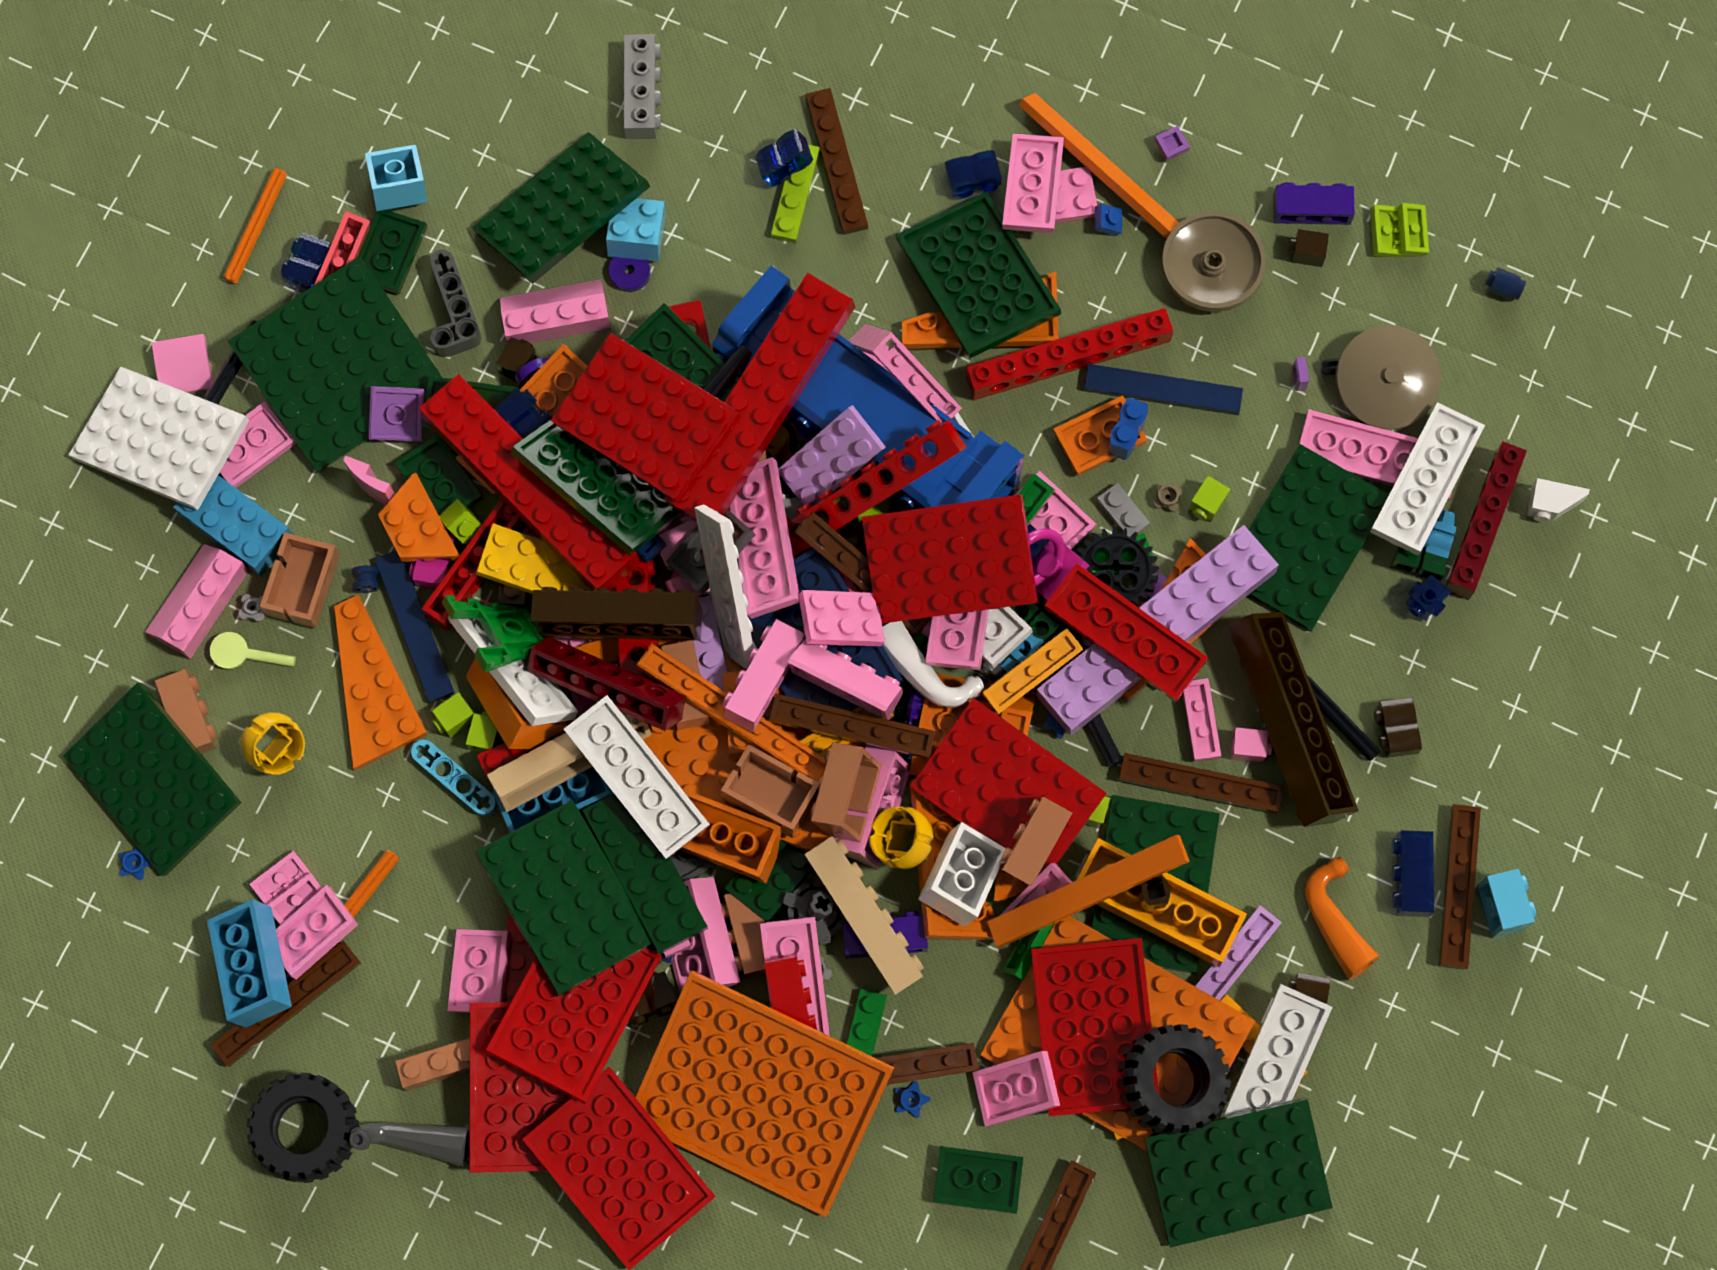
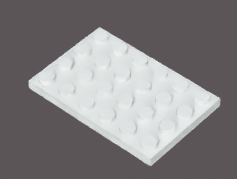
M120 367L70 451L69 456L78 462L198 510L247 426L249 419L243 414Z

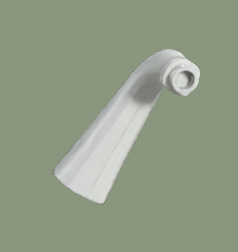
M902 621L890 622L883 626L885 642L882 646L899 674L927 700L941 707L954 708L967 703L972 698L980 696L981 691L984 690V685L978 676L967 677L965 682L959 687H948L943 684L933 668L926 664V658L913 641Z

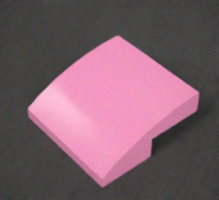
M204 334L152 342L155 368L159 382L187 393L209 390L213 383V377Z
M345 456L343 461L355 482L369 496L386 506L395 495L391 485L377 479L369 464Z
M294 850L249 884L264 904L272 907L273 916L280 925L322 889L321 885Z

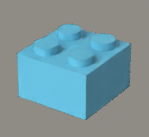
M416 145L365 153L376 211L427 203L425 184Z
M636 198L609 221L606 237L608 256L659 262L666 221L665 201Z
M1519 869L1487 876L1476 886L1492 938L1524 931L1535 922L1536 909L1533 902H1529L1526 893L1528 891V882L1526 877L1521 875Z

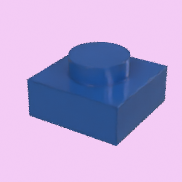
M1102 203L1095 206V231L1113 236L1121 234L1122 209Z

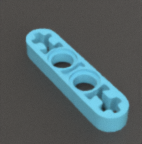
M422 739L414 743L411 749L412 757L425 771L477 815L487 817L495 812L497 808L496 799L484 786L432 742ZM429 747V754L436 760L431 763L425 756L419 758L420 753L418 750ZM441 763H448L452 769L449 775L442 777L437 774V767ZM461 780H468L472 785L470 791L465 794L457 791V784ZM477 789H480L477 795L481 799L486 800L490 798L488 801L490 807L488 809L485 807L478 809L480 804L475 798H472Z

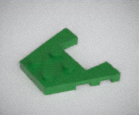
M445 595L442 602L451 619L477 618L490 638L494 647L477 648L474 655L484 672H489L529 657L531 647L546 639L539 636L531 623V615L526 608L493 603L492 607L480 605L478 600L469 598L467 602L455 601V596Z

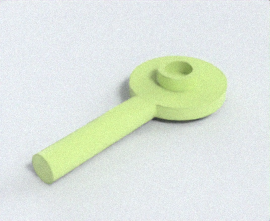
M234 632L219 634L214 638L210 646L212 660L223 669H235L242 665L246 659L294 667L296 663V656L249 649L244 638Z

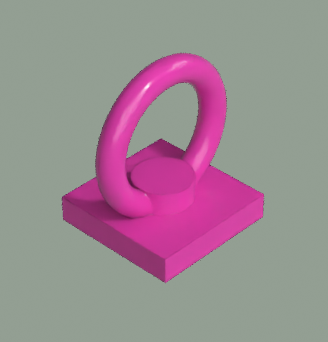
M1043 528L1028 533L1030 545L1041 539L1050 540L1049 544L1032 563L1036 591L1046 600H1049L1076 563L1085 570L1090 566L1065 545L1063 538L1058 532Z

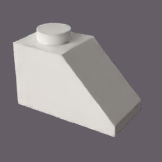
M1537 478L1531 487L1527 516L1534 517V520L1539 522L1553 521L1582 503L1589 495L1590 489Z

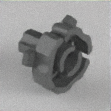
M815 881L810 887L811 890L802 897H799V895L807 891L810 887L808 883L801 884L793 893L786 892L782 904L788 907L785 911L786 920L795 919L794 910H797L798 918L815 916L819 945L829 944L831 937L842 928L843 924L840 920L844 918V915L821 881ZM837 917V920L839 921L834 925L832 929L828 930L827 927H829Z

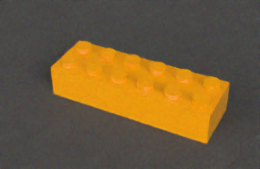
M1098 838L1077 880L1131 856V854ZM1168 873L1162 874L1170 888V899L1165 908L1146 912L1139 900L1138 890L1140 884L1096 904L1217 967H1220L1224 962L1247 913Z

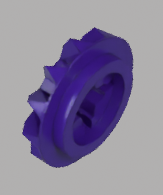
M916 689L911 691L906 721H909V725L915 727L919 725L924 696Z

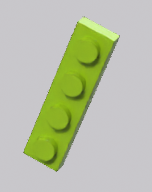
M795 142L771 238L797 243L820 147Z

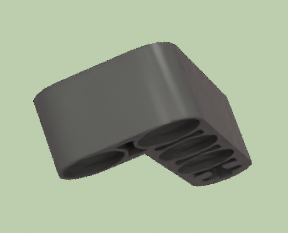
M437 250L432 254L430 262L452 322L434 329L430 338L436 354L441 357H450L477 347L482 337L452 254L447 250ZM446 263L448 273L444 274L441 264ZM454 284L458 286L453 291L446 290V288L450 285ZM459 307L466 308L461 314L454 313ZM467 330L474 331L473 335L469 337L462 336ZM441 339H450L448 344L438 345Z

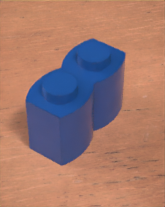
M1131 397L1125 401L1121 408L1118 423L1111 432L1108 454L1123 460H1127L1132 455L1138 435L1145 424L1148 404Z

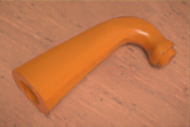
M1338 857L1337 859H1331L1328 864L1313 871L1307 880L1305 895L1308 907L1325 941L1347 978L1351 981L1376 963L1380 955L1356 931L1326 894L1328 882L1334 878H1343L1346 872L1350 870L1347 863L1341 857Z

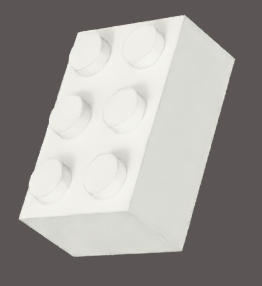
M961 822L948 833L918 900L965 927L978 917L1002 864L999 861L1006 848Z

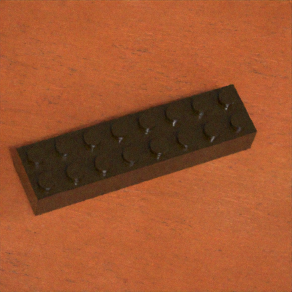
M1284 613L1250 614L1228 626L1232 643L1240 657L1241 667L1246 673L1250 684V691L1255 697L1259 708V715L1264 721L1269 734V741L1275 750L1278 765L1284 774L1288 792L1293 798L1297 809V816L1302 822L1303 827L1335 823L1358 812L1357 804Z

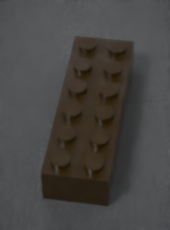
M542 587L541 590H533L531 623L539 636L545 638L701 641L703 609L696 593H692V591L687 589L676 590V593L665 592L662 589L638 592V590L633 588L622 589V592L611 591L608 588L584 591L582 588L571 587L568 588V591H563L554 587Z

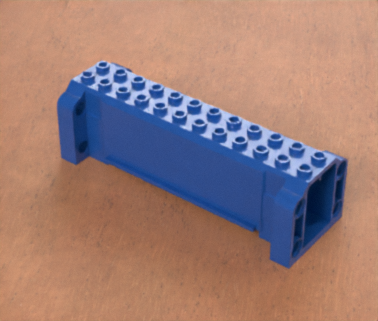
M772 265L724 319L712 344L713 352L724 363L740 345L746 346L752 352V356L736 373L739 378L795 292L790 287V279ZM838 334L784 420L785 422L791 421L795 424L797 431L804 437L814 438L848 407L853 405L886 446L883 451L864 467L872 462L876 466L884 461L881 456L894 448L898 452L906 447L903 442L916 434L919 438L923 437L928 433L925 428L937 421L888 370L840 334ZM930 404L936 411V414L943 420L941 424L948 420L951 421L965 443L966 448L886 499L889 501L893 499L901 505L900 509L905 511L1012 496L1019 488L1024 454L1006 441L999 445L981 430L973 437L969 431L933 404ZM927 441V450L931 453H936L935 444ZM905 455L904 461L906 465L914 467L913 458ZM883 469L884 478L892 481V473L887 469ZM859 470V471H858V473H859L858 476L860 477V476L862 475V473H861V471Z

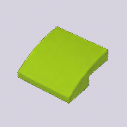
M1401 203L1398 207L1374 204L1370 208L1373 256L1411 257L1429 254L1426 205Z

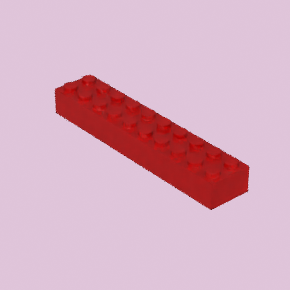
M807 272L724 402L736 409L739 414L679 502L665 495L663 499L669 506L697 522L694 508L703 504L724 516L856 308L852 298Z
M459 374L419 408L424 421L592 591H595L596 588L612 590L640 564L636 552L629 556L511 454L513 446L523 440V438Z

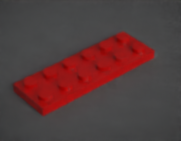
M1077 563L1044 605L1046 610L1174 702H1177L1208 661L1206 655Z

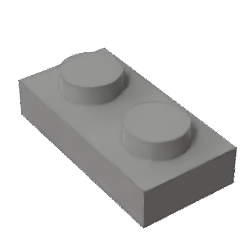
M1119 483L1097 497L1096 501L1122 532L1124 528H1127V536L1130 537L1134 532H1137L1138 535L1150 526L1148 519Z

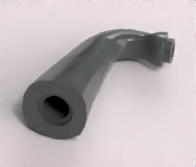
M369 1123L354 1128L350 1133V1145L357 1150H366L370 1144H381L436 1158L461 1167H466L469 1164V1127Z

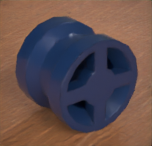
M363 565L352 568V576L355 578V582L352 585L353 591L357 593L378 591L379 583L376 581V576L379 574L378 567Z

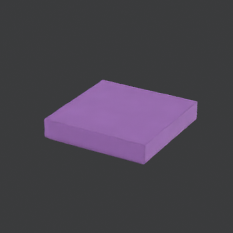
M370 386L368 439L422 441L423 417L419 408L423 405L424 389Z

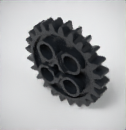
M1113 527L1112 534L1109 535L1105 529H1102V537L1100 538L1095 533H1092V543L1086 539L1083 541L1086 550L1082 548L1077 549V554L1090 565L1086 570L1098 579L1108 580L1110 583L1109 587L1139 608L1138 599L1147 601L1148 596L1145 591L1153 593L1155 588L1150 583L1158 582V577L1152 575L1159 572V567L1152 565L1158 558L1157 556H1149L1153 551V547L1144 548L1146 539L1143 538L1137 541V532H1134L1130 537L1127 536V528H1124L1122 533L1118 534L1116 527ZM1125 552H1131L1135 555L1136 559L1133 562H1125L1121 556ZM1105 553L1108 555L1109 560L1105 563H1099L1096 561L1095 555ZM1113 566H1118L1119 575H1113ZM1133 568H1139V571H1138V572H1134V571H1131V569H1133ZM1092 569H1097V570H1101V571H1100V572H1097V573H1093V572H1092ZM1126 578H1132L1136 581L1137 585L1133 588H1126L1122 581Z

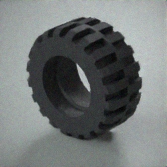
M1171 1024L1146 1031L1144 1035H1140L1132 1041L1133 1046L1126 1048L1123 1053L1126 1059L1119 1062L1118 1071L1123 1073L1122 1078L1117 1079V1086L1123 1087L1124 1094L1119 1095L1122 1103L1128 1102L1130 1108L1127 1109V1112L1131 1117L1139 1118L1138 1124L1144 1128L1151 1127L1153 1132L1170 1135L1196 1131V1129L1210 1124V1119L1217 1118L1221 1113L1219 1106L1226 1105L1228 1096L1224 1092L1226 1089H1230L1231 1080H1226V1073L1230 1072L1229 1064H1223L1221 1059L1225 1054L1221 1048L1215 1049L1213 1047L1216 1041L1211 1036L1203 1037V1031L1196 1027L1189 1029L1188 1025L1178 1024L1172 1026ZM1166 1053H1175L1181 1056L1189 1064L1193 1072L1194 1088L1192 1095L1181 1106H1171L1158 1095L1154 1086L1153 1072L1158 1059Z
M303 1072L301 1075L292 1073L285 1075L283 1080L276 1079L270 1083L271 1087L268 1090L263 1089L258 1094L261 1098L257 1104L253 1102L250 1111L253 1112L252 1117L247 1118L246 1127L250 1128V1134L247 1135L248 1143L253 1147L251 1152L254 1157L261 1162V1166L267 1171L288 1181L311 1183L315 1179L323 1180L329 1177V1173L332 1171L337 1172L342 1168L341 1163L345 1159L349 1160L352 1155L350 1152L352 1148L349 1140L351 1130L359 1127V1120L356 1119L355 1114L357 1111L354 1104L350 1102V1097L338 1085L320 1075L316 1076ZM299 1102H312L319 1105L328 1118V1131L324 1141L318 1148L307 1154H295L288 1151L281 1144L278 1136V1127L282 1116L291 1106Z

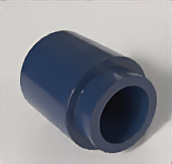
M1499 267L1495 271L1490 270L1485 281V285L1488 286V292L1508 300L1512 298L1518 300L1526 284V281L1522 280L1521 276Z

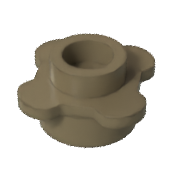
M1160 483L1156 488L1158 494L1157 498L1153 501L1156 508H1169L1172 512L1176 511L1179 508L1178 499L1182 495L1181 488ZM1169 495L1170 499H1166L1165 496Z

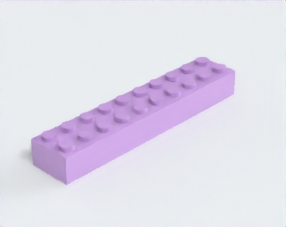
M1243 525L1143 604L1140 609L1189 643L1276 573L1279 564ZM1093 644L1037 688L1036 697L1071 737L1139 683L1142 678Z

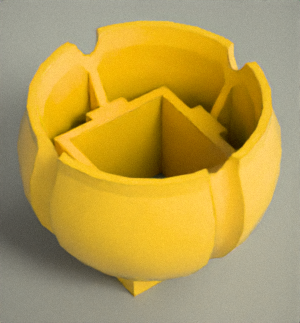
M264 713L255 717L251 721L252 725L244 729L240 738L241 750L247 763L261 773L272 775L283 774L293 769V761L301 760L305 749V739L297 723L281 713ZM272 727L278 732V735L261 752L256 748V744Z
M895 806L884 810L876 817L871 827L874 829L875 834L871 835L869 839L873 852L881 862L892 868L909 869L923 861H927L932 849L930 842L933 840L934 835L932 826L923 813L911 807ZM907 829L915 830L913 845L908 852H904L903 848Z

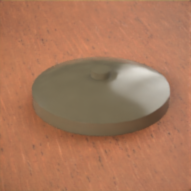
M1202 212L1184 219L1169 234L1162 253V271L1171 291L1187 305L1209 312L1227 311L1248 301L1259 288L1266 268V253L1258 234L1242 219L1224 212Z
M1384 325L1370 328L1349 342L1339 357L1335 372V383L1342 405L1353 418L1362 424L1385 430H1397L1414 424L1432 408L1440 391L1441 370L1433 349L1421 336L1403 327Z

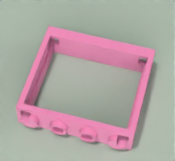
M865 324L849 340L850 343L888 370L937 421L942 422L943 420L936 414L937 412L930 404H933L951 419L962 409L892 332ZM889 339L894 343L890 348L885 344Z

